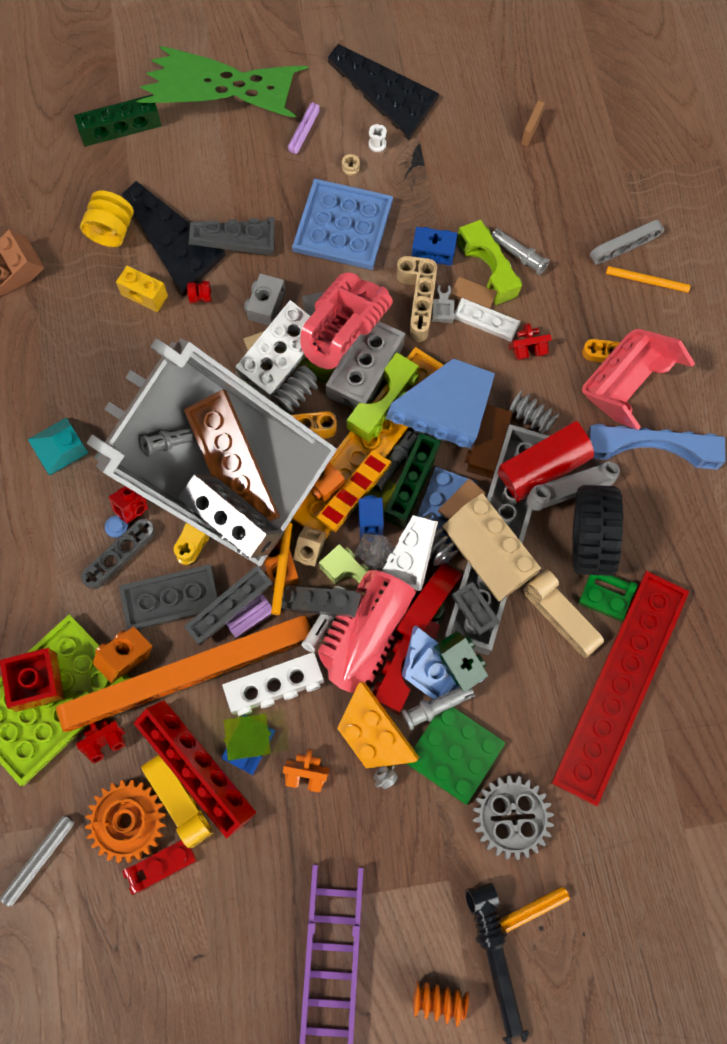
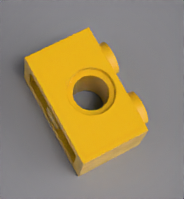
M129 266L125 267L116 281L122 296L155 312L159 311L168 297L163 282Z

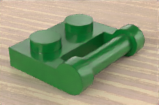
M589 575L578 604L622 622L637 588V583L633 581L627 582L613 575ZM599 579L625 590L624 596L594 584L595 580Z

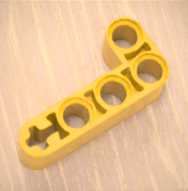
M159 755L141 766L146 778L178 827L176 831L187 848H194L214 833L191 794Z

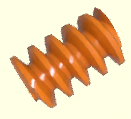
M417 980L412 1003L414 1017H417L420 1010H423L424 1019H428L430 1013L433 1012L435 1022H438L440 1016L444 1015L445 1024L448 1025L451 1018L454 1017L455 1025L459 1027L461 1021L466 1018L469 992H465L461 999V993L458 989L451 996L449 987H445L443 992L440 993L439 985L435 984L432 991H430L429 983L425 982L420 989L419 981Z

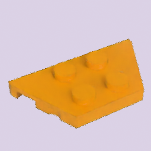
M364 681L359 683L337 728L366 769L416 762L420 758L366 683Z

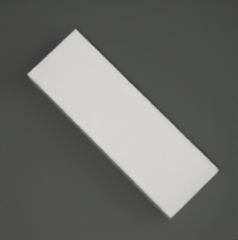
M461 298L454 313L455 320L512 342L520 325L519 320L464 298Z

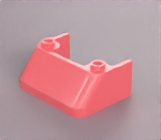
M635 329L625 336L585 382L582 392L588 400L612 420L639 430L641 426L632 415V407L627 403L628 399L652 372H668L676 362L693 367L695 363L680 339L642 329Z

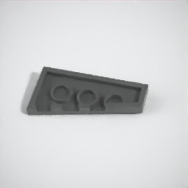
M268 217L267 220L258 221V218H251L245 222H237V219L228 220L227 223H219L217 220L190 222L189 245L273 256L274 217Z

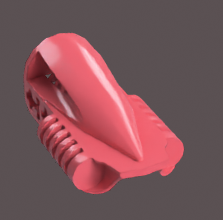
M354 273L340 274L315 302L314 307L316 311L305 322L301 330L300 344L305 356L320 368H335L359 335L369 334L391 307L393 300L388 290L383 286L379 287L372 282L362 280Z
M377 570L368 571L356 589V592L361 594L355 618L336 616L335 618L339 622L333 621L331 624L335 630L329 629L327 632L332 637L325 636L323 641L327 643V646L321 644L318 649L320 660L328 670L329 680L336 687L354 693L358 684L362 681L373 683L376 676L372 672L378 673L380 668L376 664L382 665L384 660L380 656H387L388 653L384 648L390 650L391 644L388 641L394 642L395 637L392 633L416 594L414 588L404 581ZM384 581L388 583L387 587L383 585Z

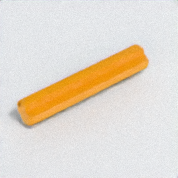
M560 887L500 919V925H502L506 932H509L569 901V894L564 887Z

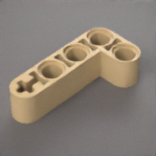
M404 256L397 262L396 276L398 281L403 284L416 285L409 333L412 340L423 342L429 334L437 264L432 259ZM418 323H422V329H418Z
M544 569L525 586L523 592L528 600L581 656L587 658L604 643V639L557 589L559 582L555 575L548 569Z

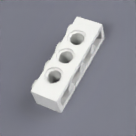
M312 652L222 684L231 713L233 715L238 714V717H241L244 714L252 713V709L261 706L262 709L275 704V700L284 698V700L295 698L298 696L297 692L305 689L307 692L315 691L321 688L320 684L324 683L315 654ZM296 672H300L304 675V679L300 683H293L291 676ZM277 680L281 682V687L278 691L272 692L268 690V685L271 681ZM249 689H257L258 695L255 699H246L245 695Z

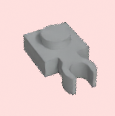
M439 285L437 288V297L439 299H433L432 322L453 323L454 300H448L451 294V287L448 286L447 293H442L440 291L441 285Z

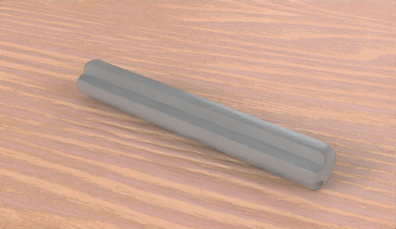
M64 815L60 818L0 897V901L4 905L9 907L16 902L75 823L70 817Z

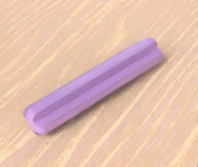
M313 102L309 104L288 145L290 153L297 154L320 111L318 104Z

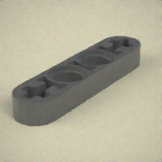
M147 519L138 520L82 572L81 580L83 584L89 589L94 590L107 582L155 536V527L151 521ZM142 526L148 529L149 532L147 534L141 533L140 528ZM133 534H135L136 537L138 536V539L140 540L138 543L135 540V538L132 537ZM132 541L133 548L127 552L122 551L121 546L123 542ZM110 556L115 557L116 564L113 567L108 568L104 566L106 558ZM99 565L106 572L104 575L97 568ZM90 574L96 575V582L90 581Z

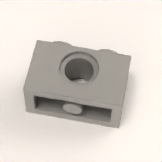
M260 273L258 280H255L252 284V295L250 299L247 298L244 310L247 312L248 320L269 326L276 318L286 292L285 282L282 279Z

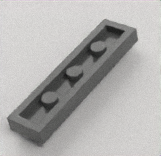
M258 565L255 566L184 626L185 629L201 646L273 585L272 581Z
M286 586L281 608L285 611L355 618L361 594L356 591Z

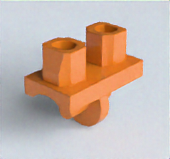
M308 749L306 755L297 754L296 761L286 760L282 772L285 774V786L296 788L299 786L300 777L309 778L308 790L319 793L324 782L327 781L330 768L320 766L321 758L312 757L313 749Z

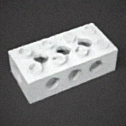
M290 300L236 365V374L243 380H247L251 386L270 400L271 396L275 395V391L281 387L305 357L301 349L300 335L305 322L311 316ZM291 331H295L299 335L296 337H292L288 333ZM280 347L283 348L285 352L279 354L275 352V349ZM269 364L272 368L270 370H263L261 366Z

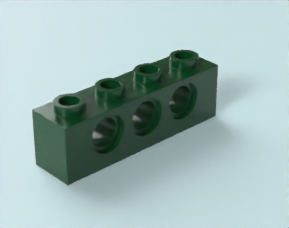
M153 94L75 114V121L84 146L87 147L162 127L155 103L136 102L140 99L151 97Z
M422 433L419 434L386 507L385 521L405 529L439 452L440 440Z

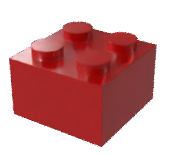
M44 648L0 660L8 709L18 712L65 699L57 653L52 649Z

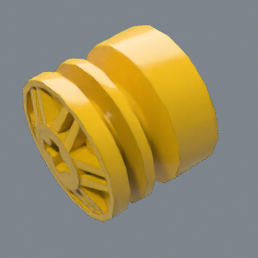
M104 190L95 191L91 195L87 211L84 213L80 224V229L87 238L95 243L107 247H119L123 243L127 227L133 216V207L127 200L115 193Z

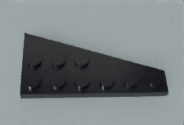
M337 44L328 56V63L342 77H346L352 82V86L356 90L359 89L363 93V97L383 116H387L392 121V125L396 129L399 128L408 140H410L438 100V92L340 44Z
M137 181L122 193L123 198L133 207L134 217L137 219L141 229L146 234L182 297L188 292V282H195L197 284L226 256L223 249L189 245L190 223Z

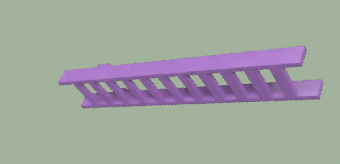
M313 865L300 1044H306V1035L347 1037L348 1044H353L363 868L358 867L357 891L317 888L318 865ZM316 895L356 898L355 917L315 915ZM314 922L355 925L352 932L354 945L313 942L316 924ZM312 950L353 952L352 972L311 970ZM310 978L351 980L350 1001L309 998ZM308 1006L350 1009L349 1029L307 1026Z

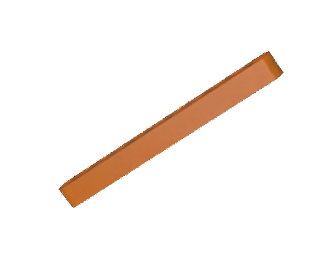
M300 616L60 704L55 709L62 732L81 728L298 647L312 629L307 616Z

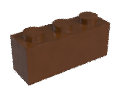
M487 404L477 438L473 443L475 444L473 451L468 450L464 463L468 464L467 472L490 479L493 478L513 413L512 411Z

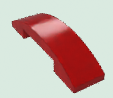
M446 563L442 564L420 592L396 630L409 639L415 625L425 631L463 574Z

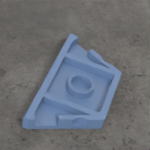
M415 625L412 630L402 676L432 699L459 688L434 649V646L439 642Z

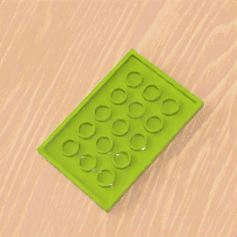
M70 614L28 651L32 652L50 648L57 653L64 700L15 712L6 706L2 676L0 677V764L22 787L88 726L86 725L69 732H62L55 709L58 705L131 679L125 674L114 683H111L93 664L96 655L95 651L100 645Z

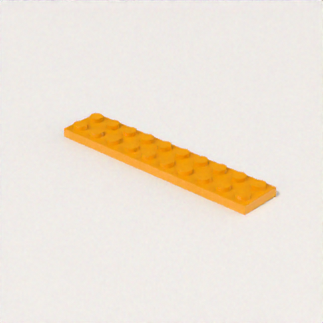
M416 347L407 357V359L419 365V379L414 386L444 366ZM386 384L372 403L381 401L390 390L388 384ZM410 386V387L407 389L406 392H408V391H409L410 389H412L413 387ZM385 420L378 437L375 438L373 436L370 442L350 431L329 462L345 478L346 483L373 450L387 459L394 446L399 443L410 427L396 424L391 420ZM321 474L318 480L323 478L324 475ZM309 492L291 520L303 528L306 526L325 532L326 540L332 530L319 522L317 516L332 498L324 503L320 498L317 500Z

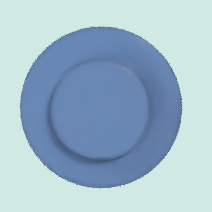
M118 516L110 517L105 523V531L112 538H119L128 530V523L126 524Z

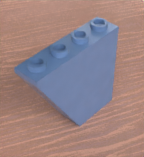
M452 359L392 402L386 419L396 424L411 427L418 432L428 433L438 439L456 443L460 447L471 449L479 432L495 373Z

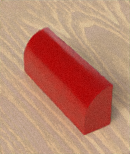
M575 421L501 464L497 474L518 503L528 497L534 486L557 480L593 459L594 449L584 429L578 421Z

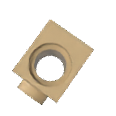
M304 526L298 536L293 560L303 565L315 567L322 553L326 533Z

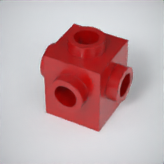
M126 486L109 496L112 511L126 524L148 510L146 498Z

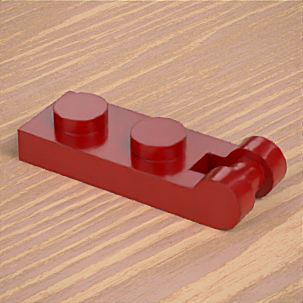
M180 840L121 872L124 879L127 878L130 884L128 889L132 896L197 862L192 848H187L183 841ZM143 870L146 879L140 882L136 873Z

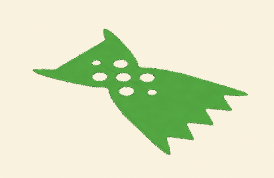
M160 46L170 56L152 59V61L161 65L164 69L146 73L159 82L140 86V88L152 93L154 96L136 101L138 103L197 102L238 96L240 99L266 110L289 117H296L285 108L286 99L293 74L309 67L285 66L240 72L229 65L213 59ZM222 72H230L233 76L231 78H222L220 74ZM259 75L262 77V80L254 82L250 80V77ZM209 78V79H211L212 81H211V82H205L204 79ZM243 81L245 86L235 87L233 82ZM218 86H225L228 88V91L219 93L215 89ZM267 86H274V89L269 90ZM247 90H256L258 94L256 96H247L245 92Z

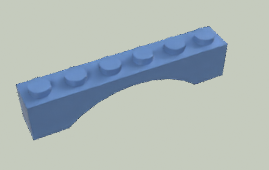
M604 424L590 425L586 432L594 449L593 459L608 460L614 455L629 449L656 448L680 456L695 468L718 470L725 463V437L712 433L698 435L689 431L675 433L671 430L652 431L649 428L636 430L629 429L627 426L606 427Z

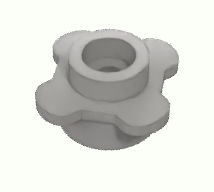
M395 766L380 767L374 775L376 780L374 785L383 789L391 787L398 778L393 770Z

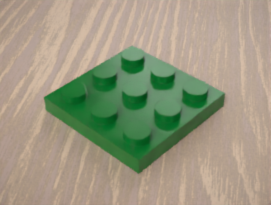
M452 707L435 715L414 747L415 752L420 758L416 762L405 764L464 805H467L506 742Z

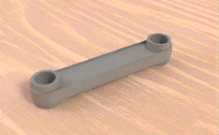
M608 461L596 467L542 485H536L531 489L527 497V505L533 510L540 511L543 508L576 497L577 489L582 485L611 486L617 480L620 468L617 464Z

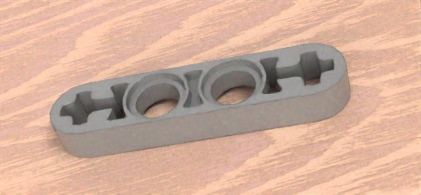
M654 220L599 245L590 253V257L595 265L602 264L654 240L663 233L664 227L659 220Z

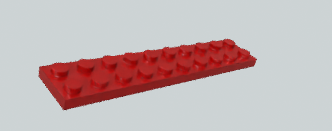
M648 571L643 574L551 781L552 785L595 807L599 805L690 591Z

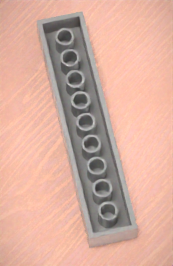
M509 424L487 499L523 544L532 509L527 505V498L517 503L497 472L501 464L549 436ZM467 561L459 590L473 582L500 621L507 597L498 602ZM455 602L444 639L458 631L463 636L468 635L475 645L473 651L488 656L492 651L499 624L478 636Z

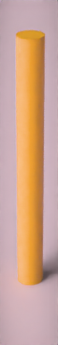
M607 266L606 269L607 275L686 293L689 292L691 287L690 284Z
M292 523L288 524L284 530L285 533L281 537L271 608L272 615H280Z

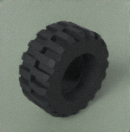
M582 485L577 489L572 533L573 568L578 574L611 576L617 572L621 557L623 534L621 490L615 486Z

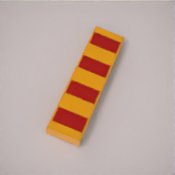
M373 450L317 516V520L336 533L359 505V499H363L392 465L391 461Z

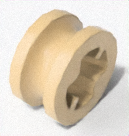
M353 154L345 155L342 159V171L349 176L357 174L360 170L359 158Z

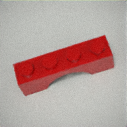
M430 621L424 632L435 639L441 625ZM405 635L402 640L398 639L392 650L396 654L392 661L387 660L382 671L385 677L382 683L377 681L372 691L382 707L400 715L410 693V689L405 684L401 674V666L406 659L410 639Z

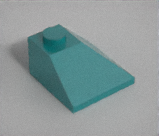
M67 417L27 439L49 476L88 454L87 449Z

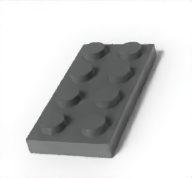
M211 564L119 586L127 630L133 626L137 630L195 617L218 598Z

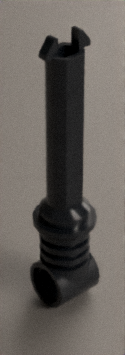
M491 882L468 888L465 891L466 902L471 914L475 915L474 921L478 922L475 924L476 928L479 929L477 931L478 935L475 938L476 942L480 943V947L486 951L506 1037L502 1039L506 1044H512L511 1038L520 1035L522 1042L525 1043L529 1033L527 1030H523L503 948L507 932L502 928V925H498L501 923V920L497 918L499 917V912H495L499 908L497 891Z

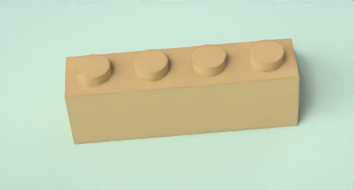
M483 493L465 504L442 526L443 530L498 602L534 578L541 569Z

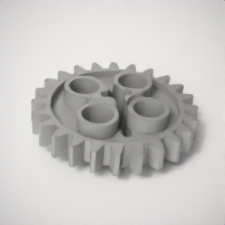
M507 776L506 783H503L501 778H497V786L491 782L488 783L490 791L482 789L480 792L484 798L475 799L480 804V808L472 809V811L479 814L477 818L472 819V822L479 823L480 826L474 832L483 833L479 841L487 840L489 842L486 847L487 850L495 847L496 856H499L504 851L505 859H509L511 853H513L515 860H519L520 852H522L525 858H529V849L534 853H538L536 845H546L542 837H551V834L546 831V827H554V824L547 821V818L554 816V813L546 811V808L550 807L551 803H543L542 800L546 797V793L538 795V785L531 789V780L521 784V777L518 776L513 783L511 777ZM520 797L528 799V810L523 811L519 808L518 800ZM496 798L503 800L505 803V809L502 813L496 812L493 808V802ZM511 810L514 815L534 814L535 816L533 819L515 820L514 825L511 820L491 821L492 816H507L511 814ZM524 822L532 826V834L529 837H525L521 833V826ZM499 824L505 825L508 830V834L504 839L496 835V827Z

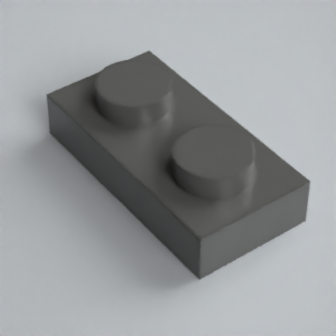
M473 582L452 594L453 599L478 636L499 624L500 621Z

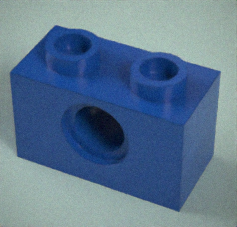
M373 495L365 496L363 499H359L360 539L382 538L384 525L382 498H377Z

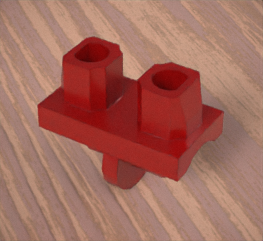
M525 323L523 330L517 331V337H524L525 339L509 343V350H513L516 361L529 358L527 347L534 346L536 357L549 354L548 342L552 341L551 334L533 337V335L539 334V328L532 329L530 323Z
M106 720L100 724L93 722L90 724L91 729L84 732L86 738L76 743L78 750L93 764H96L105 757L101 750L102 747L109 744L112 751H118L125 746L123 735L126 733L123 727H120L116 721L110 724Z

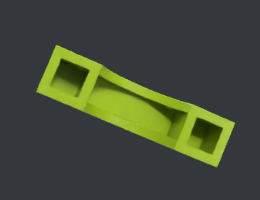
M482 220L459 227L456 242L464 255L480 258L488 264L492 271L486 287L488 290L493 289L497 291L493 301L494 304L498 305L516 298L522 287L521 280L512 270L509 260L502 254L499 244L495 243L488 227L483 224Z
M396 352L384 368V380L390 389L388 394L376 403H359L347 419V429L367 442H370L373 436L375 438L378 437L383 428L382 424L385 420H388L386 416L391 403L405 394L410 386L413 387L419 379V365Z

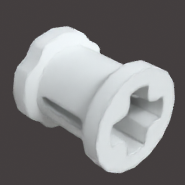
M375 124L370 127L369 148L374 152H381L386 148L385 137L387 130L383 125Z

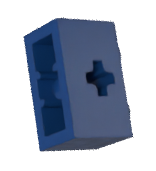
M416 227L411 257L432 259L436 264L452 266L457 233L449 230L431 229L429 227Z

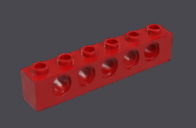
M165 700L147 707L133 724L226 839L240 830L257 813Z

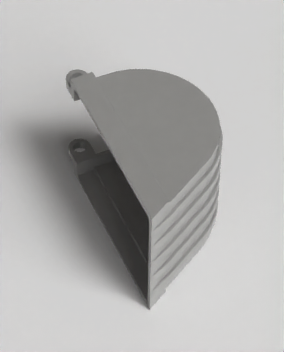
M155 338L150 348L161 355V358L147 379H144L132 370L125 377L140 388L126 411H123L116 405L108 402L104 410L118 418V423L105 442L93 434L86 442L98 451L95 459L99 461L96 467L104 474L240 554L237 551L238 547L232 542L228 543L219 536V531L205 525L201 521L202 517L197 513L187 510L184 507L185 503L179 499V496L194 475H211L197 440L172 446V449L166 452L163 450L153 452L151 456H145L140 445V438L143 435L149 437L159 434L160 431L170 433L190 428L191 426L184 409L224 389L229 395L280 517L271 522L284 532L337 449L189 341L180 338L177 343L171 341L168 346ZM268 555L249 557L247 559L261 567Z

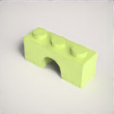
M340 544L319 562L320 569L335 585L345 577L354 578L360 583L363 576L370 571L363 563L360 565L354 559L355 555L348 547L344 549Z

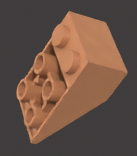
M10 229L0 238L1 297L31 282L44 269L28 238Z

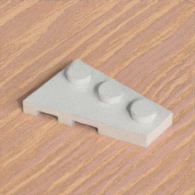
M413 515L399 538V543L393 553H390L387 558V563L381 572L388 573L404 581L414 590H422L438 521Z

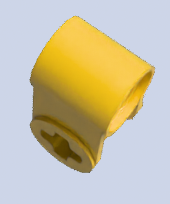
M186 523L179 539L174 545V553L178 562L185 566L193 564L210 536Z

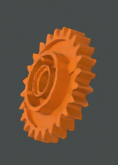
M125 780L120 781L119 787L115 783H111V790L102 788L103 796H94L97 804L88 806L93 813L85 816V818L91 820V823L86 825L85 829H91L92 831L87 836V839H95L91 847H100L99 856L108 853V861H111L116 856L117 863H122L124 857L127 863H132L133 856L137 860H141L142 852L147 855L151 854L150 845L159 846L156 837H164L160 832V828L167 827V824L162 823L161 819L165 818L167 814L160 812L164 805L163 803L157 804L159 797L157 794L152 796L153 788L149 787L144 790L145 783L141 782L137 787L135 780H131L128 786ZM125 814H129L132 822L125 829L121 825V819Z

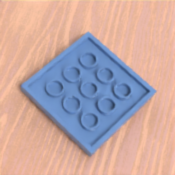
M314 179L295 236L292 251L373 270L393 203V196Z

